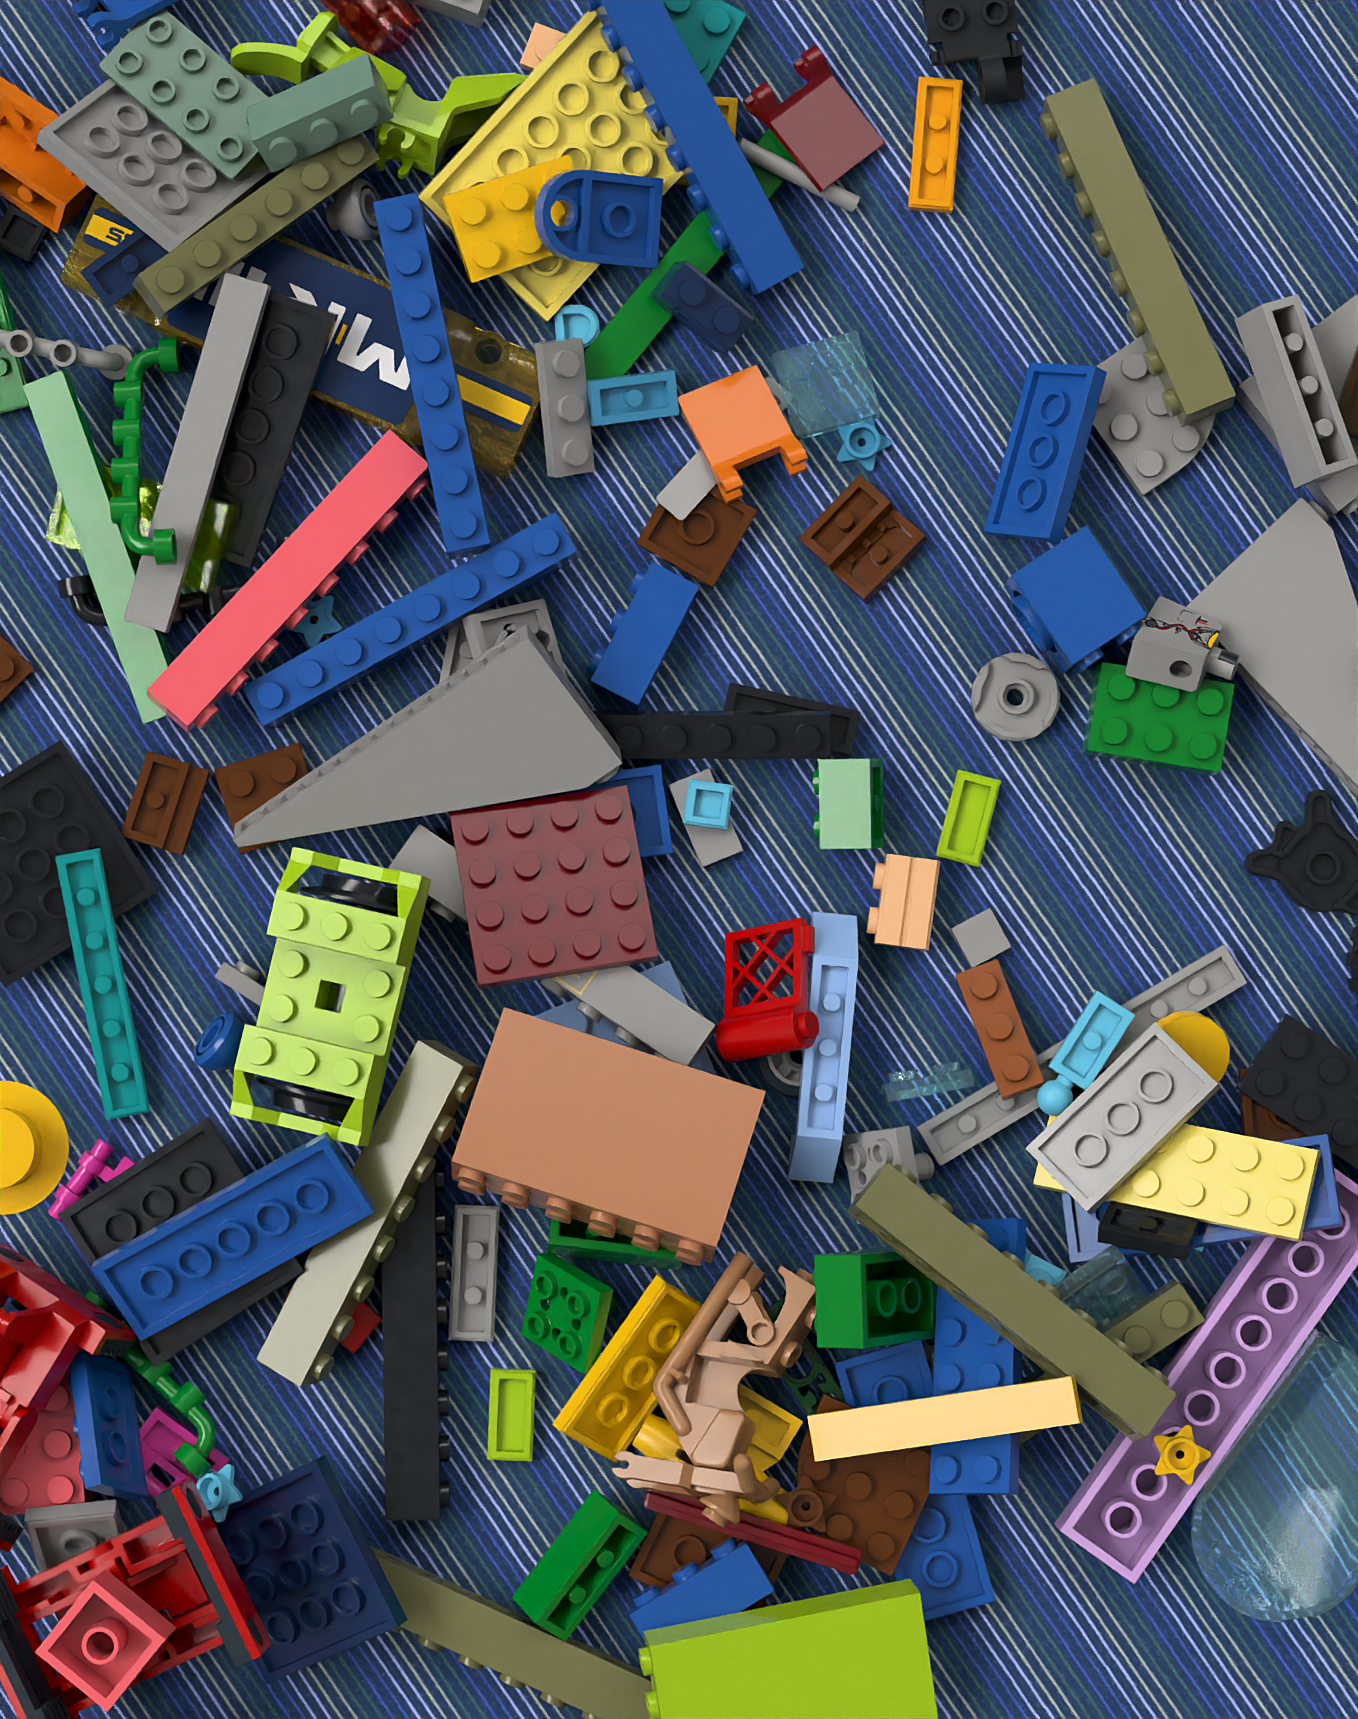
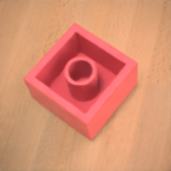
M104 1569L91 1581L35 1653L108 1712L176 1627L109 1571Z

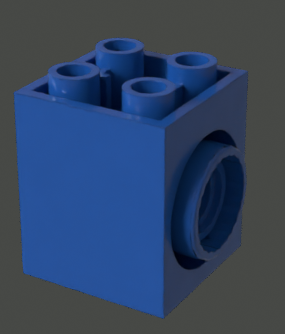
M1087 525L1012 574L1003 586L1012 599L1011 607L1025 632L1041 651L1048 652L1062 674L1073 668L1078 675L1105 655L1101 649L1109 643L1115 650L1131 640L1140 629L1138 623L1147 616Z

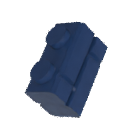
M687 260L682 262L676 261L649 295L653 301L695 336H702V341L715 352H728L754 319V316Z

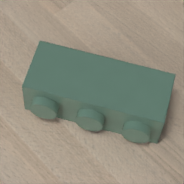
M368 53L246 108L252 142L272 173L394 118L387 85Z

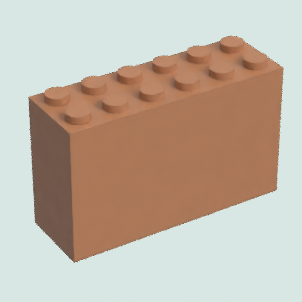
M504 1007L451 1160L452 1180L459 1181L458 1187L466 1192L475 1195H484L485 1190L502 1195L501 1201L509 1206L527 1209L528 1204L545 1209L544 1215L555 1221L569 1224L573 1218L588 1223V1230L598 1235L613 1238L616 1232L633 1238L631 1243L639 1248L657 1252L658 1248L662 1247L676 1252L675 1258L682 1262L701 1266L702 1261L712 1262L766 1091Z

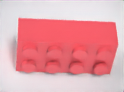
M80 1347L77 1352L86 1351V1350H84L83 1348ZM70 1367L65 1372L45 1409H35L38 1412L37 1422L0 1483V1512L4 1515L25 1514V1509L93 1502V1491L85 1489V1484L79 1472L81 1453L79 1438L73 1426V1419L76 1414L73 1393L68 1385Z

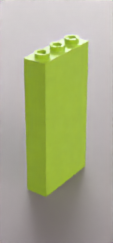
M911 1579L643 1631L646 1647L638 1648L643 1676L650 1675L652 1691L645 1692L646 1706L650 1719H938L921 1595Z

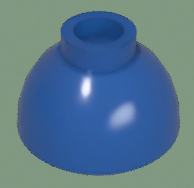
M232 1012L220 1014L204 1030L194 1049V1062L196 1065L211 1071H224L235 1067L244 1025Z

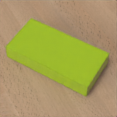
M957 770L935 854L936 857L979 867L1001 780Z
M491 1368L487 1460H533L536 1370Z

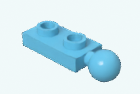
M1099 991L1094 992L1047 1066L1059 1075L1056 1080L1045 1082L1038 1090L1037 1103L1044 1113L1051 1116H1059L1073 1102L1071 1089L1074 1084L1084 1091L1092 1084L1135 1016L1133 1013Z

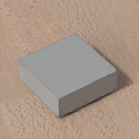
M991 908L950 929L971 968L1011 947Z

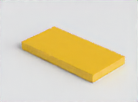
M656 1275L552 1425L563 1434L617 1463L618 1460L614 1457L627 1449L649 1414L657 1406L658 1401L653 1392V1381L703 1304Z

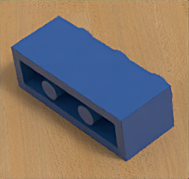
M651 562L647 572L639 569L628 590L634 597L627 611L619 608L608 628V632L614 635L606 650L599 647L589 664L587 671L593 674L590 680L591 685L639 709L699 593L700 586L654 562Z
M730 1537L710 1550L713 1555L712 1558L698 1566L695 1561H691L671 1574L674 1579L671 1583L661 1589H658L656 1584L635 1595L632 1598L635 1605L629 1608V1616L642 1638L644 1639L643 1631L741 1612L775 1591L773 1582L749 1542L743 1539L736 1542L734 1537Z

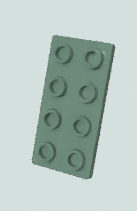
M163 8L139 21L100 62L101 72L229 181H234L260 154L251 139L246 108L269 97L166 9Z

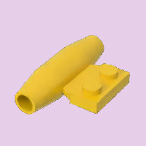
M740 1383L738 1387L740 1404L746 1415L750 1417L756 1426L746 1455L751 1458L756 1478L763 1482L770 1478L763 1471L781 1460L803 1421ZM650 1413L632 1445L646 1457L682 1462L695 1466L669 1421ZM781 1487L778 1494L786 1493V1491ZM777 1495L763 1503L738 1499L739 1510L787 1525L788 1513L777 1501Z

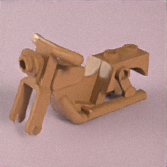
M737 1251L653 1381L654 1395L695 1466L682 1462L634 1455L631 1452L622 1451L614 1458L624 1463L628 1462V1468H612L613 1473L618 1478L626 1480L632 1488L637 1490L648 1489L690 1497L703 1496L699 1500L706 1505L702 1514L724 1529L729 1522L736 1526L740 1523L738 1499L763 1503L777 1495L781 1488L778 1480L774 1478H768L760 1482L756 1478L751 1458L746 1455L756 1426L750 1417L746 1415L740 1404L738 1396L740 1382L748 1373L774 1378L781 1377L786 1368H791L800 1357L803 1348L802 1343L811 1329L815 1330L814 1318L816 1315V1294L813 1275L801 1268L794 1274L780 1266L778 1272L785 1280L787 1291L784 1306L773 1324L765 1309V1301L757 1292L767 1275L754 1267L755 1262L740 1251ZM740 1316H742L748 1327L747 1337L755 1346L736 1343L731 1340L724 1342Z

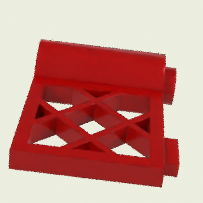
M802 917L725 934L724 1019L719 1021L716 1027V1044L719 1053L726 1062L736 1063L807 1049L813 1046L819 1033V1022L815 1013L808 1008V954L815 953V927L808 925V921ZM793 933V946L782 959L773 949L784 935ZM755 942L760 948L744 967L740 963V944ZM770 956L779 965L763 984L754 974L766 958ZM789 973L793 977V995L778 998L773 991L785 975ZM751 981L760 990L748 1005L739 1006V994L747 983Z

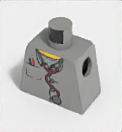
M1159 596L1134 637L1125 675L1193 692L1198 690L1207 672L1232 680L1239 664L1240 655L1218 648L1223 630L1219 622Z

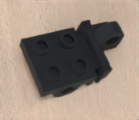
M921 0L924 20L927 23L928 45L940 43L941 51H934L929 54L932 66L975 61L981 105L1025 99L1022 73L1021 40L1007 41V34L1018 32L1015 0Z

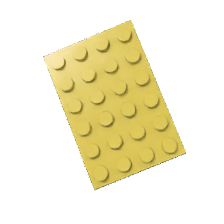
M595 10L592 12L587 11L418 195L420 202L451 232L452 229L441 199L442 196L570 154L574 170H591L663 179L662 196L683 175L682 171L677 173L671 166L665 153V149L669 146L661 131L654 132L647 122L643 112L647 105L640 92L634 93L627 85L622 74V68L625 65L617 51L612 53L606 46L600 33V28L603 27V24ZM553 255L497 274V276L544 321L548 322L600 264L568 261Z

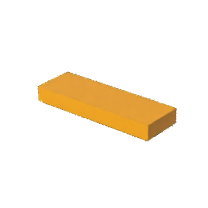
M922 76L918 78L908 210L952 213L963 80Z

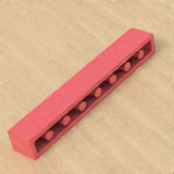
M389 429L147 689V697L187 733L195 725L203 729L219 711L215 706L218 700L226 692L233 696L246 683L249 675L245 671L256 659L260 663H264L280 645L275 640L286 627L293 631L307 617L310 611L305 606L317 594L324 598L340 580L336 573L346 562L353 566L362 558L370 547L366 543L367 539L376 530L383 534L399 516L395 509L407 497L412 502L423 492L429 484V481L425 478L429 470L427 462Z

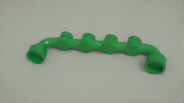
M160 337L158 347L141 351L129 362L125 381L114 382L115 406L117 409L124 408V419L113 420L112 424L115 447L123 446V458H112L111 460L113 484L122 485V496L110 498L112 524H121L122 539L130 550L139 555L155 557L157 566L176 565L177 540L174 528L154 529L153 538H145L139 532V523L142 518L140 484H142L143 480L141 445L144 443L142 407L145 405L143 375L147 368L160 364L162 373L181 372L182 354L179 337Z
M91 1290L84 1295L85 1298L104 1311L109 1309ZM15 1299L10 1302L17 1311L29 1310ZM134 1338L125 1357L121 1355L120 1357L132 1366L144 1380L160 1392L197 1428L198 1440L191 1446L185 1441L172 1455L199 1480L211 1467L205 1459L215 1446L217 1435L213 1419L201 1406L207 1398L188 1380L180 1387L168 1375L174 1368L167 1360L153 1367L146 1354L136 1346L138 1341Z

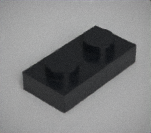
M1110 1201L1098 1226L1097 1242L1115 1245L1122 1249H1133L1157 1254L1165 1258H1176L1186 1261L1198 1235L1199 1219Z

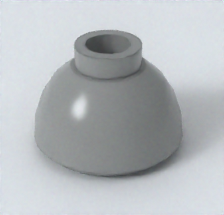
M358 178L345 186L336 195L334 204H330L326 208V218L330 228L334 231L341 230L347 236L357 240L377 239L380 234L373 206L374 201L380 200L377 191L363 178Z

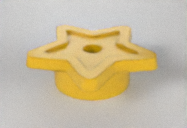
M1185 1425L1174 1437L1161 1435L1154 1437V1442L1161 1453L1154 1470L1155 1474L1175 1473L1187 1485H1191L1193 1483L1194 1471L1198 1464L1211 1457L1210 1451L1195 1444L1192 1427ZM1179 1450L1184 1453L1182 1459L1176 1458V1452Z

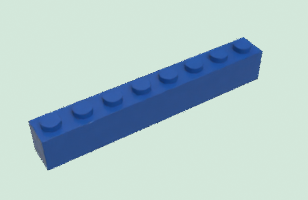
M582 0L588 11L592 12L595 10L602 22L603 27L600 28V33L608 49L612 53L617 51L625 65L622 68V74L627 85L634 93L639 91L647 105L643 109L647 122L654 132L661 131L669 147L665 149V153L671 166L677 173L682 171L690 185L687 188V194L691 203L698 212L704 210L712 227L708 228L709 235L716 248L720 252L725 250L733 264L729 268L730 274L741 291L747 290L750 296L759 294L805 268L662 1Z
M417 193L374 201L373 206L445 550L450 560L478 555L493 547L422 206Z
M554 512L244 685L242 689L262 726L274 729L445 634L455 626L461 625L463 618L481 613L581 558L582 555L561 517Z

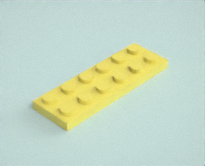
M1049 1115L1047 1127H1048L1058 1116H1051V1115ZM1183 1124L1105 1202L1110 1203V1201L1199 1219V1221L1301 1242L1320 1153L1314 1149ZM1038 1162L1033 1184L1037 1188L1069 1194Z

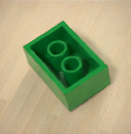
M1101 662L1095 668L1082 755L1207 776H1214L1221 772L1235 684L1203 679L1198 690L1190 692L1125 675L1127 666Z
M891 1247L814 1255L813 1283L816 1294L814 1327L817 1333L818 1348L865 1349L935 1338L936 1283Z

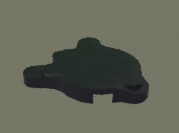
M1321 789L1314 790L1305 798L1304 824L1301 827H1296L1287 820L1278 822L1274 827L1270 846L1266 849L1252 851L1246 855L1244 868L1251 875L1264 876L1275 881L1281 887L1284 894L1303 909L1315 912L1341 911L1352 916L1358 915V841L1350 832L1337 823L1334 818L1329 793Z

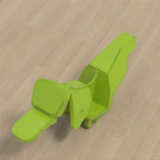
M322 11L300 33L296 40V47L275 43H242L231 50L230 60L231 66L242 75L274 76L298 85L304 82L306 78H310L316 70L324 73L368 52L357 47L350 48L337 37L339 29L337 15L331 11ZM368 53L387 85L394 118L375 127V150L380 157L375 164L377 170L383 171L385 162L389 159H394L402 165L398 169L397 176L399 179L406 178L412 167L434 176L447 150L454 145L467 142L528 75L516 74L514 72L455 77L442 100L427 101L418 97L413 92L411 86L406 83L407 76L403 72Z

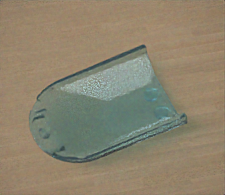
M1315 1328L1203 1485L1193 1507L1191 1518L1192 1547L1197 1564L1205 1580L1213 1591L1228 1605L1250 1617L1270 1622H1283V1620L1307 1616L1313 1618L1337 1606L1358 1585V1356Z

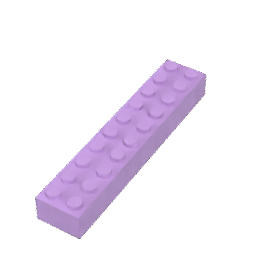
M1335 1168L1343 1227L1303 1232L1301 1242L1277 1237L1254 1239L1202 1312L1201 1315L1205 1321L1188 1332L1161 1371L1170 1382L1167 1386L1177 1393V1396L1145 1439L1133 1442L1122 1432L1119 1431L1054 1523L1062 1533L1133 1584L1136 1583L1358 1265V1185ZM1185 1425H1190L1195 1444L1211 1452V1457L1199 1463L1196 1467L1191 1485H1187L1175 1473L1155 1474L1154 1470L1161 1456L1154 1442L1156 1435L1174 1437ZM1179 1450L1176 1452V1458L1182 1459L1184 1453Z

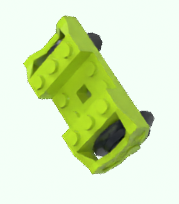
M297 847L292 848L289 863L276 891L266 933L267 935L277 937L256 1026L244 1025L234 1067L233 1096L229 1115L315 1135L328 1132L330 1137L336 1141L357 1146L369 1145L376 1111H382L384 1107L378 1103L421 921H428V916L424 915L423 912L431 883L430 878ZM313 866L365 879L362 882L324 874L320 886H306L300 889L303 893L355 905L358 908L299 895L298 890L302 875ZM375 881L397 886V890L375 885ZM369 909L376 910V911H380V912H385V913H389V914L398 915V917L391 916V915H386V914H382V913H378V912L369 911ZM254 1074L278 1079L255 1078L256 1083L271 1091L269 1104L309 1115L305 1116L254 1105L250 1092ZM323 1117L332 1120L342 1121V1124L325 1120H319V1118Z

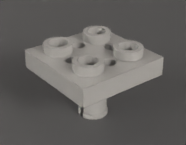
M544 598L472 614L462 619L473 659H476L508 637L507 634L511 635L527 624L567 677Z
M909 1126L842 1135L843 1159L847 1167L852 1193L851 1204L877 1170L886 1163L891 1164L893 1167L898 1164L909 1170L917 1178L916 1185L919 1188V1181L930 1180L933 1176L934 1164L931 1157L925 1152L914 1155Z

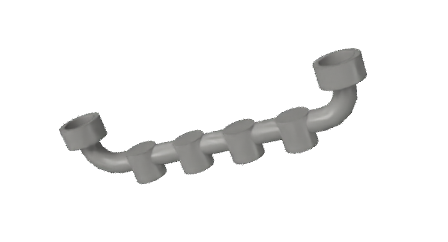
M0 329V347L7 349L13 356L27 357L37 355L50 358L54 364L61 367L77 364L96 368L111 380L125 379L128 364L135 356L129 347L122 344H112L105 347L102 351L80 347L77 342L70 339L52 341L38 338L29 330H15L11 332Z

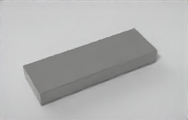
M455 1204L448 1340L494 1341L500 1206Z

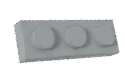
M573 337L535 343L547 475L557 478L593 472L595 467L582 338Z

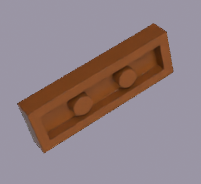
M995 959L955 974L1002 1100L1005 1101L1040 1088L1045 1082L998 960Z

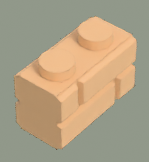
M886 854L884 863L876 862L872 889L880 890L878 908H869L866 933L874 934L873 944L921 951L929 950L940 861Z

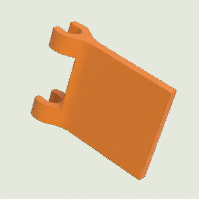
M757 364L678 397V406L714 474L726 504L743 497L740 490L743 487V483L737 473L742 468L780 453L791 477L807 470L804 462L808 460L806 451L792 433Z

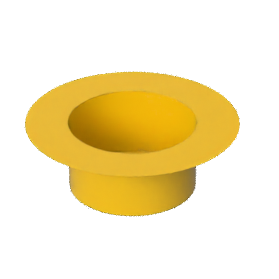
M0 1081V1215L25 1211L43 1201L61 1180L69 1154L67 1129L57 1108L46 1096L36 1089L13 1081Z

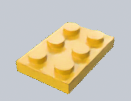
M570 154L441 197L470 283L554 255L543 245L538 236L534 221V209L540 190L550 178L558 173L574 170ZM556 201L551 208V218L557 226H560L565 220L566 211L563 204Z

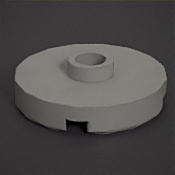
M1011 652L992 659L980 669L972 684L970 703L975 719L987 733L1002 741L1021 742L1038 736L1051 725L1059 710L1060 690L1054 675L1044 662L1029 654ZM1016 690L1022 695V703L1020 705L1012 706L1007 702L1006 697L1009 691Z

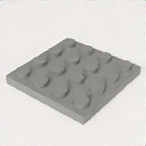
M108 79L40 130L36 141L37 144L168 252H171L251 195L280 171L272 173L259 154L234 181H229L111 79Z

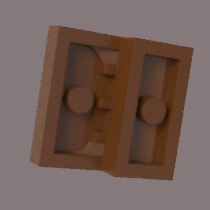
M860 475L798 538L831 573L866 605L927 542L926 536L895 510L891 501Z

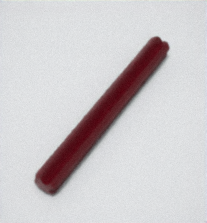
M648 1489L646 1491L644 1507L852 1575L856 1574L860 1567L863 1551L860 1548L739 1510V1525L736 1526L729 1522L724 1529L702 1514L706 1505L699 1501L701 1497H690Z

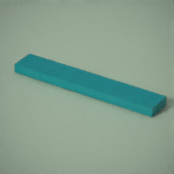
M100 848L55 856L105 1118L106 1120L151 1112Z

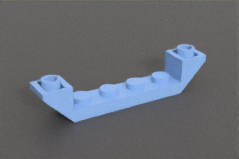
M812 912L811 926L815 927V953L808 954V956L812 957L808 1008L817 1016L819 1033L813 1046L803 1049L795 1135L791 1134L787 1179L833 1183L843 1135L859 961L857 916Z

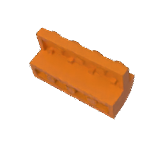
M0 76V195L58 234L79 213L94 190L36 143L40 130L59 116L20 90L16 85L11 84Z

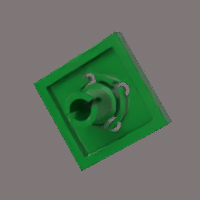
M551 1251L537 1254L521 1335L579 1372L586 1374L600 1355L607 1318L613 1312L615 1306L612 1295L613 1289Z

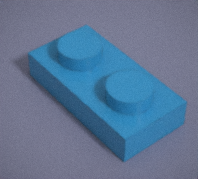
M669 369L586 380L590 425L592 426L679 415L674 370Z

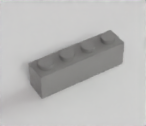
M1299 294L1262 304L1235 319L1294 489L1332 477L1358 465Z

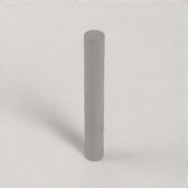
M741 138L738 144L747 161L851 213L857 207L860 199L859 196L834 183L820 193L798 165L744 138Z

